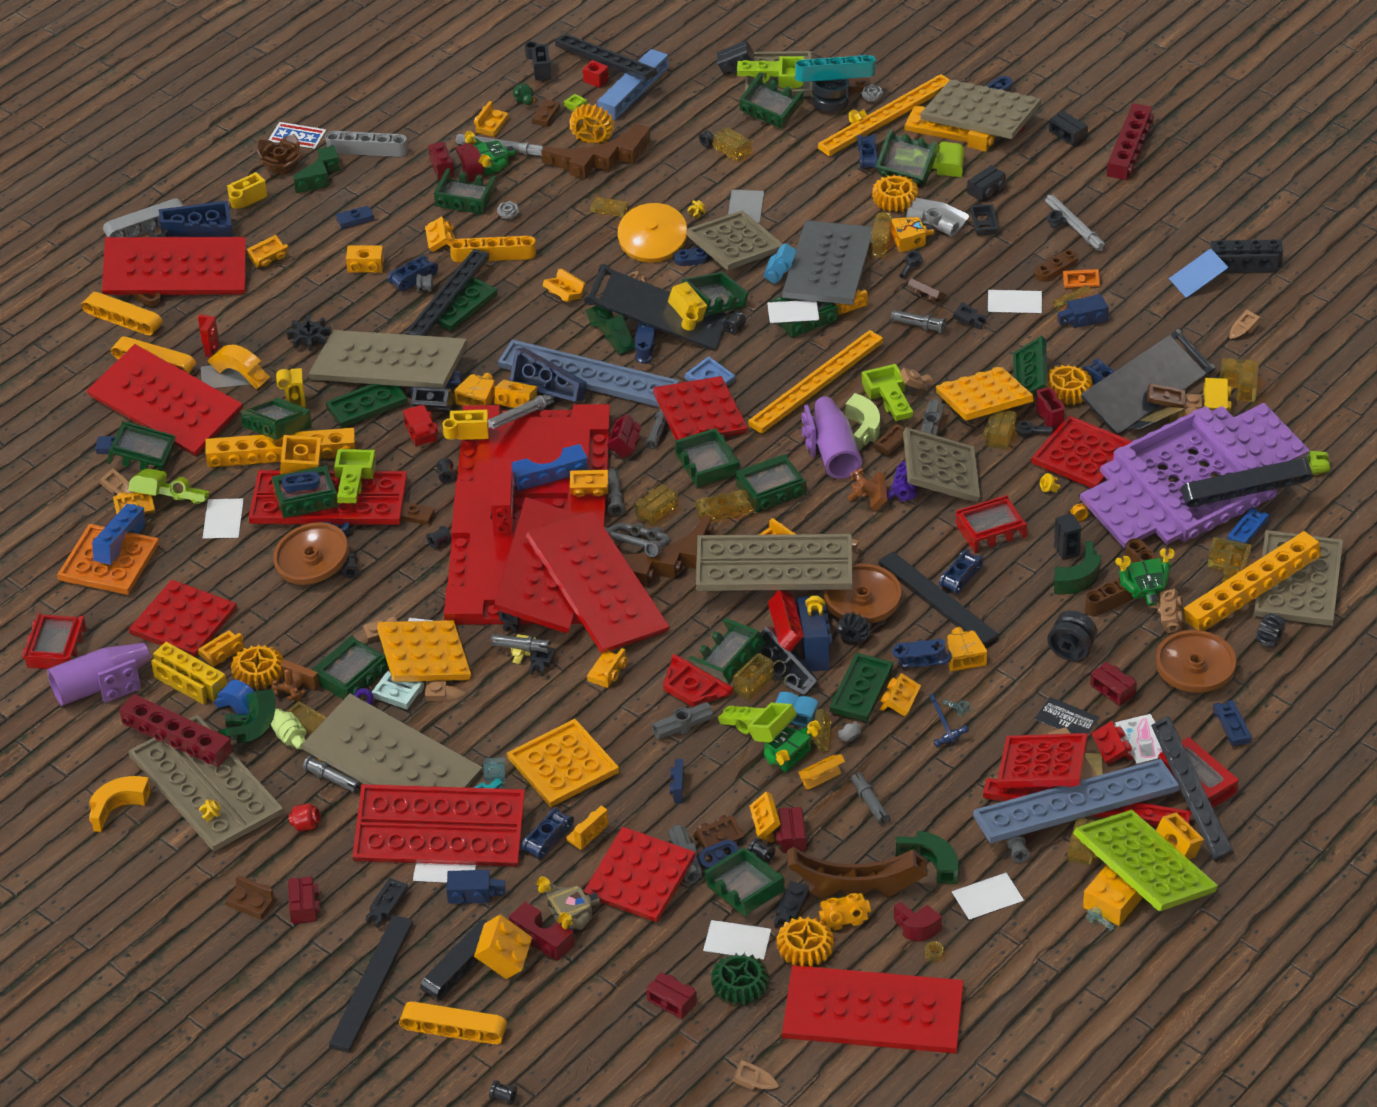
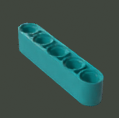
M872 55L798 60L795 67V79L800 82L872 77L875 75L876 58Z

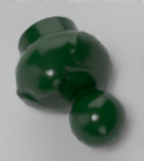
M521 83L515 86L513 97L516 101L525 105H531L535 102L533 97L534 91L529 85Z

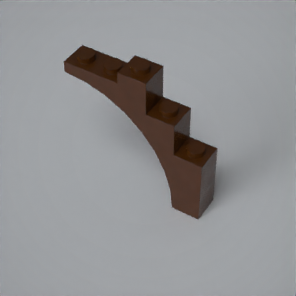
M634 124L620 137L607 143L587 148L564 149L544 146L541 149L542 163L570 170V175L586 179L593 168L610 171L618 160L634 164L651 141L650 127Z
M704 515L689 535L679 542L663 548L661 553L655 557H649L646 553L622 554L643 587H648L650 580L653 581L654 575L675 579L677 573L681 572L682 566L696 569L698 535L713 534L714 525H711V516Z
M795 847L787 850L788 867L802 876L805 881H808L810 893L816 895L822 901L840 890H843L846 894L862 893L864 895L874 888L889 898L927 876L926 859L913 849L900 856L868 864L833 863L807 855Z

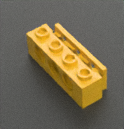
M165 642L153 653L154 659L151 662L154 677L203 705L207 703L206 698L214 702L218 697V692L227 685L224 673L168 642Z

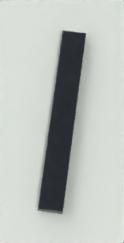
M565 34L555 41V45L559 48L644 81L658 74L657 68L569 34Z
M473 249L407 329L405 334L427 336L487 262L489 253Z
M892 551L879 559V566L891 572L898 581L955 626L961 627L964 632L975 631L985 647L998 639L996 631Z
M1167 716L1152 724L1151 727L1214 861L1216 862L1234 853L1171 718Z
M392 916L329 1042L330 1048L348 1053L351 1052L413 926L412 919Z

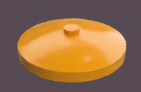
M661 203L643 204L627 212L621 219L618 226L619 244L629 257L637 261L648 263L665 261L672 258L677 251L684 247L687 240V224L682 214L669 205Z

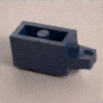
M1101 294L1067 301V309L1057 313V321L1060 325L1072 324L1074 328L1108 321L1109 307Z
M489 870L447 871L446 890L448 904L490 903V897L506 894L505 880L491 879Z

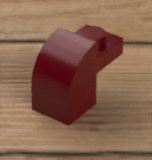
M472 143L457 146L456 153L462 161V171L467 174V181H475L477 175H481L484 178L483 165L479 163L481 155L478 148L474 147Z
M902 902L894 905V920L899 926L903 927L902 936L912 941H924L932 938L942 930V916L930 906L926 905L914 913Z

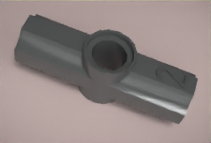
M933 399L931 402H928L926 413L923 416L922 432L935 436L939 433L944 404L940 400Z
M708 702L690 709L681 707L676 709L672 716L652 723V730L657 739H662L674 733L687 734L691 731L692 726L713 719V712Z
M681 825L673 826L668 831L670 842L695 851L696 858L684 877L685 881L695 883L702 878V872L697 861L696 847L694 843H691L686 827Z

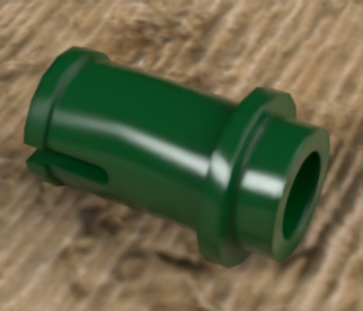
M232 712L226 714L225 726H229V728L241 726L246 721L248 714H232Z

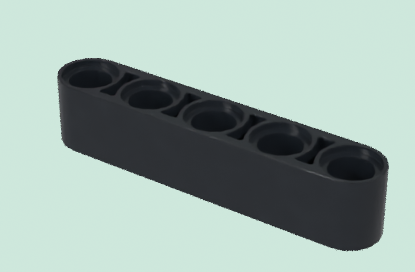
M484 919L479 921L423 978L420 989L437 1000H442L480 961L474 955L483 926L488 921Z

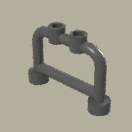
M617 523L609 528L604 527L611 539L644 547L645 553L649 557H655L660 554L662 548L671 542L670 536L662 533L659 527H654L650 530L646 529L643 523L635 525ZM617 531H628V532H630L633 536H638V535L647 536V538H648L649 540H651V541L644 540V539H640V538L633 537V536H629V535H625V534H621V533H618Z

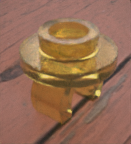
M1182 409L1169 415L1168 420L1172 423L1180 417L1187 416V414Z

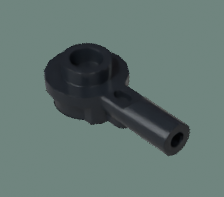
M910 251L905 257L906 265L899 274L900 278L905 279L913 267L922 264L923 258L919 252Z
M1023 420L1016 424L1015 430L1019 436L1028 437L1038 433L1052 434L1053 427L1034 426L1031 422Z

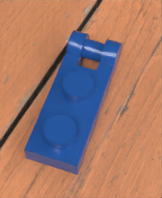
M1251 507L1229 533L1227 541L1245 548L1261 527L1267 524L1270 514L1260 513L1258 509Z

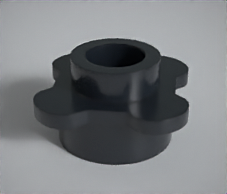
M1059 210L1051 211L1046 217V220L1051 223L1050 226L1052 228L1066 222L1062 211Z

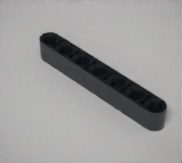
M1299 458L1189 482L1181 486V492L1186 506L1195 507L1305 483L1313 479V473L1308 459Z

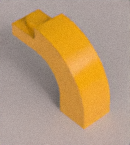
M226 345L208 360L219 374L227 368L238 371L256 390L270 378L258 364L261 360L241 346Z
M121 777L101 786L89 801L91 807L89 821L92 822L93 831L102 832L108 815L119 806L127 804L145 806L151 793L149 777Z

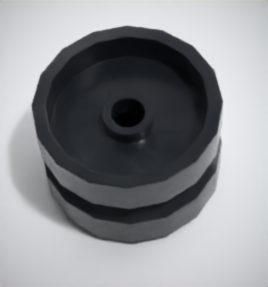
M848 79L813 81L812 105L821 111L836 112L848 106Z
M1065 611L1055 621L1048 634L1047 642L1050 649L1062 659L1079 661L1088 654L1091 645L1097 637L1098 630L1091 618L1078 611Z

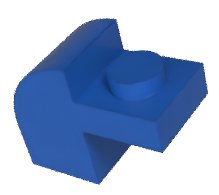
M231 680L225 688L218 692V697L213 703L217 708L230 705L237 714H248L249 708L246 694L255 691L244 682Z

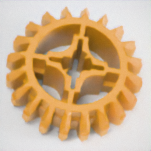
M590 103L587 106L585 104H582L581 107L578 106L572 112L569 120L572 134L576 135V139L580 138L582 142L585 141L592 144L606 143L612 137L615 129L612 115L608 114V110L604 111L603 107H597L596 104L594 106Z
M901 175L881 177V180H877L876 184H874L872 191L874 204L878 208H883V211H896V213L898 211L904 212L905 209L908 210L912 206V202L916 200L915 198L919 196L917 184L913 182V179H908V176L902 177Z
M1061 364L1060 367L1054 366L1053 370L1049 369L1048 387L1056 392L1057 398L1066 406L1068 404L1075 406V403L1081 404L1084 401L1081 398V394L1093 386L1091 376L1088 375V371H1083L1082 367L1077 368L1076 365L1072 367L1069 364L1068 366Z
M259 644L257 647L250 645L249 649L243 648L242 652H237V656L233 657L231 665L232 676L234 680L244 682L252 689L255 688L258 691L259 688H264L266 690L267 686L272 687L274 680H278L279 683V679L283 678V670L280 664L284 659L279 650H275L274 647L268 648L267 644L263 647Z
M809 915L806 919H802L801 916H799L798 920L791 918L790 923L785 922L783 927H780L777 936V949L780 952L781 958H785L786 963L792 962L793 965H809V967H812L813 964L819 966L821 961L826 962L834 948V935L831 932L830 926H826L824 921L819 922L817 917L813 920L810 919Z

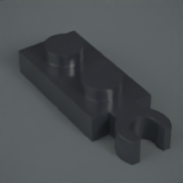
M389 878L370 905V913L366 915V924L369 925L372 920H376V928H380L382 918L389 919L407 893L408 884Z
M790 881L776 910V918L774 919L775 929L778 928L779 924L790 923L791 918L798 919L810 894L807 885Z

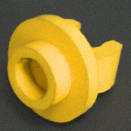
M857 110L850 111L849 121L853 124L867 116L865 110L860 112Z
M693 200V205L687 209L690 215L693 214L695 219L701 216V212L703 214L706 213V206L699 200L697 202Z
M1045 474L1040 480L1041 490L1043 492H1049L1050 490L1057 492L1060 488L1059 484H1055L1057 478L1053 477L1052 474Z
M811 596L805 601L808 615L811 616L812 610H818L819 616H822V608L825 606V601L821 597Z
M207 799L205 801L206 804L199 808V811L204 814L202 818L206 821H210L214 816L219 817L221 815V806L216 800Z

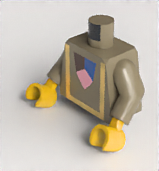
M544 876L539 877L536 885L539 886V893H545L546 891L547 908L555 921L562 924L564 929L568 928L571 931L574 929L582 930L592 919V906L600 904L596 892L585 896L579 886L558 887L551 884L549 879Z

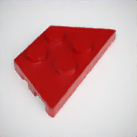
M675 654L672 655L670 667L668 666L667 676L663 682L664 691L692 707L733 694V687L681 657Z

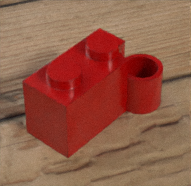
M424 405L403 410L404 424L415 447L437 441V424L432 422L431 412L427 411Z

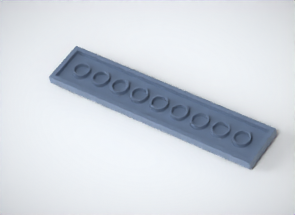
M511 340L498 360V367L512 370L515 349L524 347L586 381V389L657 407H659V404L653 394L654 387L679 383V380L517 340Z
M1157 759L1081 780L1080 786H1059L973 810V817L988 841L993 843L1179 791V784L1162 759Z

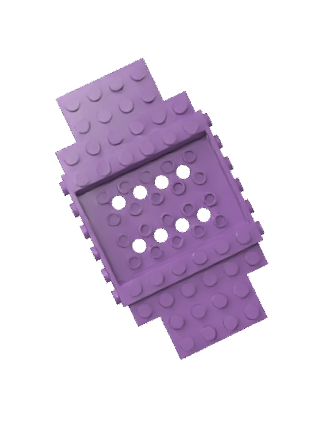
M1265 403L1236 417H1233L1223 406L1213 411H1210L1205 406L1201 409H1196L1185 417H1180L1170 424L1164 425L1154 432L1148 433L1140 439L1134 440L1124 447H1119L1114 451L1113 460L1100 466V472L1107 478V481L1081 493L1080 500L1123 548H1126V543L1129 539L1137 538L1142 540L1154 533L1166 545L1178 539L1181 542H1186L1190 539H1195L1206 531L1212 530L1221 523L1228 522L1237 515H1242L1251 507L1255 508L1261 503L1273 499L1277 495L1278 489L1204 504L1200 507H1187L1183 495L1180 493L1182 485L1211 478L1210 475L1214 473L1221 476L1304 458L1309 455L1310 450ZM1194 449L1198 451V454H1189L1188 451ZM1205 461L1208 462L1210 466H1200L1199 463ZM1166 465L1168 469L1165 471L1159 470L1157 466ZM1170 477H1177L1179 481L1175 483L1170 482L1168 479Z

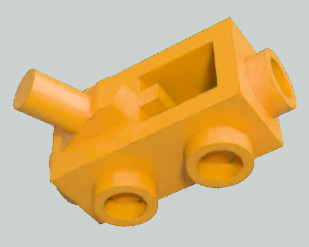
M852 893L847 895V897L830 898L820 902L822 910L818 911L820 922L824 921L826 926H830L831 930H839L844 924L861 925L863 920L868 919L867 913L871 912L869 901L864 899L862 893Z

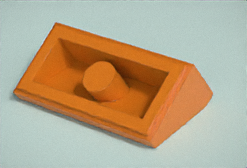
M1099 269L1063 271L1064 289L1100 287Z

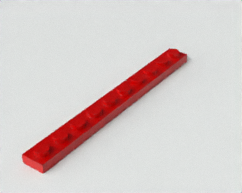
M987 778L983 798L1008 801L1052 788H998L997 779ZM1137 802L1091 815L1107 818L1133 810L1150 826L1158 827L1162 817L1176 812L1189 824L1191 811Z

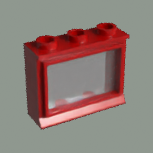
M1008 495L956 510L955 525L974 553L979 551V541L987 539L990 547L996 544V536L1004 534L1006 541H1011L1014 530H1018L1023 538H1027L1028 524L1015 509Z
M38 612L36 620H33L32 632L28 634L27 646L23 648L22 658L25 659L27 668L49 669L72 660V656L77 657L76 642H82V632L87 630L84 615L70 617L41 615Z

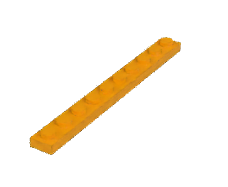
M942 74L936 76L819 142L818 149L828 156L833 155L856 142L858 135L866 136L912 110L914 106H919L935 97L950 79Z
M871 330L867 331L749 419L748 426L763 434L883 344V337Z

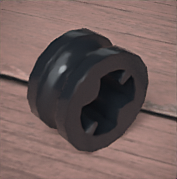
M709 130L699 135V141L703 147L707 148L715 143L714 135Z

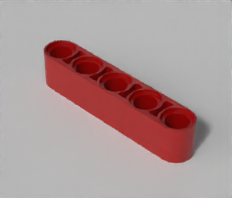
M777 590L768 601L778 643L785 650L791 652L804 637L793 595L788 590Z

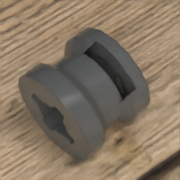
M432 274L427 276L417 275V292L422 290L432 292Z

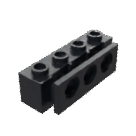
M1218 240L1210 242V248L1228 267L1222 273L1277 272L1278 267H1282V240Z

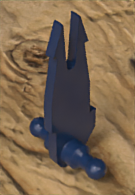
M933 693L929 696L947 733L942 735V738L934 740V745L939 747L943 743L956 742V739L960 738L961 734L969 731L968 726L964 725L960 729L951 730Z

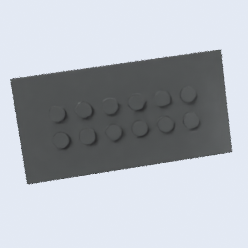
M805 220L796 248V255L784 285L782 298L853 305L874 235V227Z

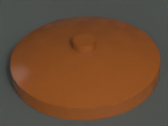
M322 522L305 524L290 531L277 544L273 554L274 566L280 577L287 582L298 585L314 584L331 577L344 565L349 554V544L343 531L335 525Z
M852 564V589L823 590V599L827 609L839 619L846 613L855 612L856 615L861 613L863 618L867 617V622L875 623L888 618L897 610L901 602V586L898 579L882 567L872 564Z
M1186 630L1174 633L1161 642L1156 652V668L1160 676L1171 686L1187 692L1204 693L1217 690L1225 686L1232 679L1236 669V655L1233 648L1223 638L1206 631Z

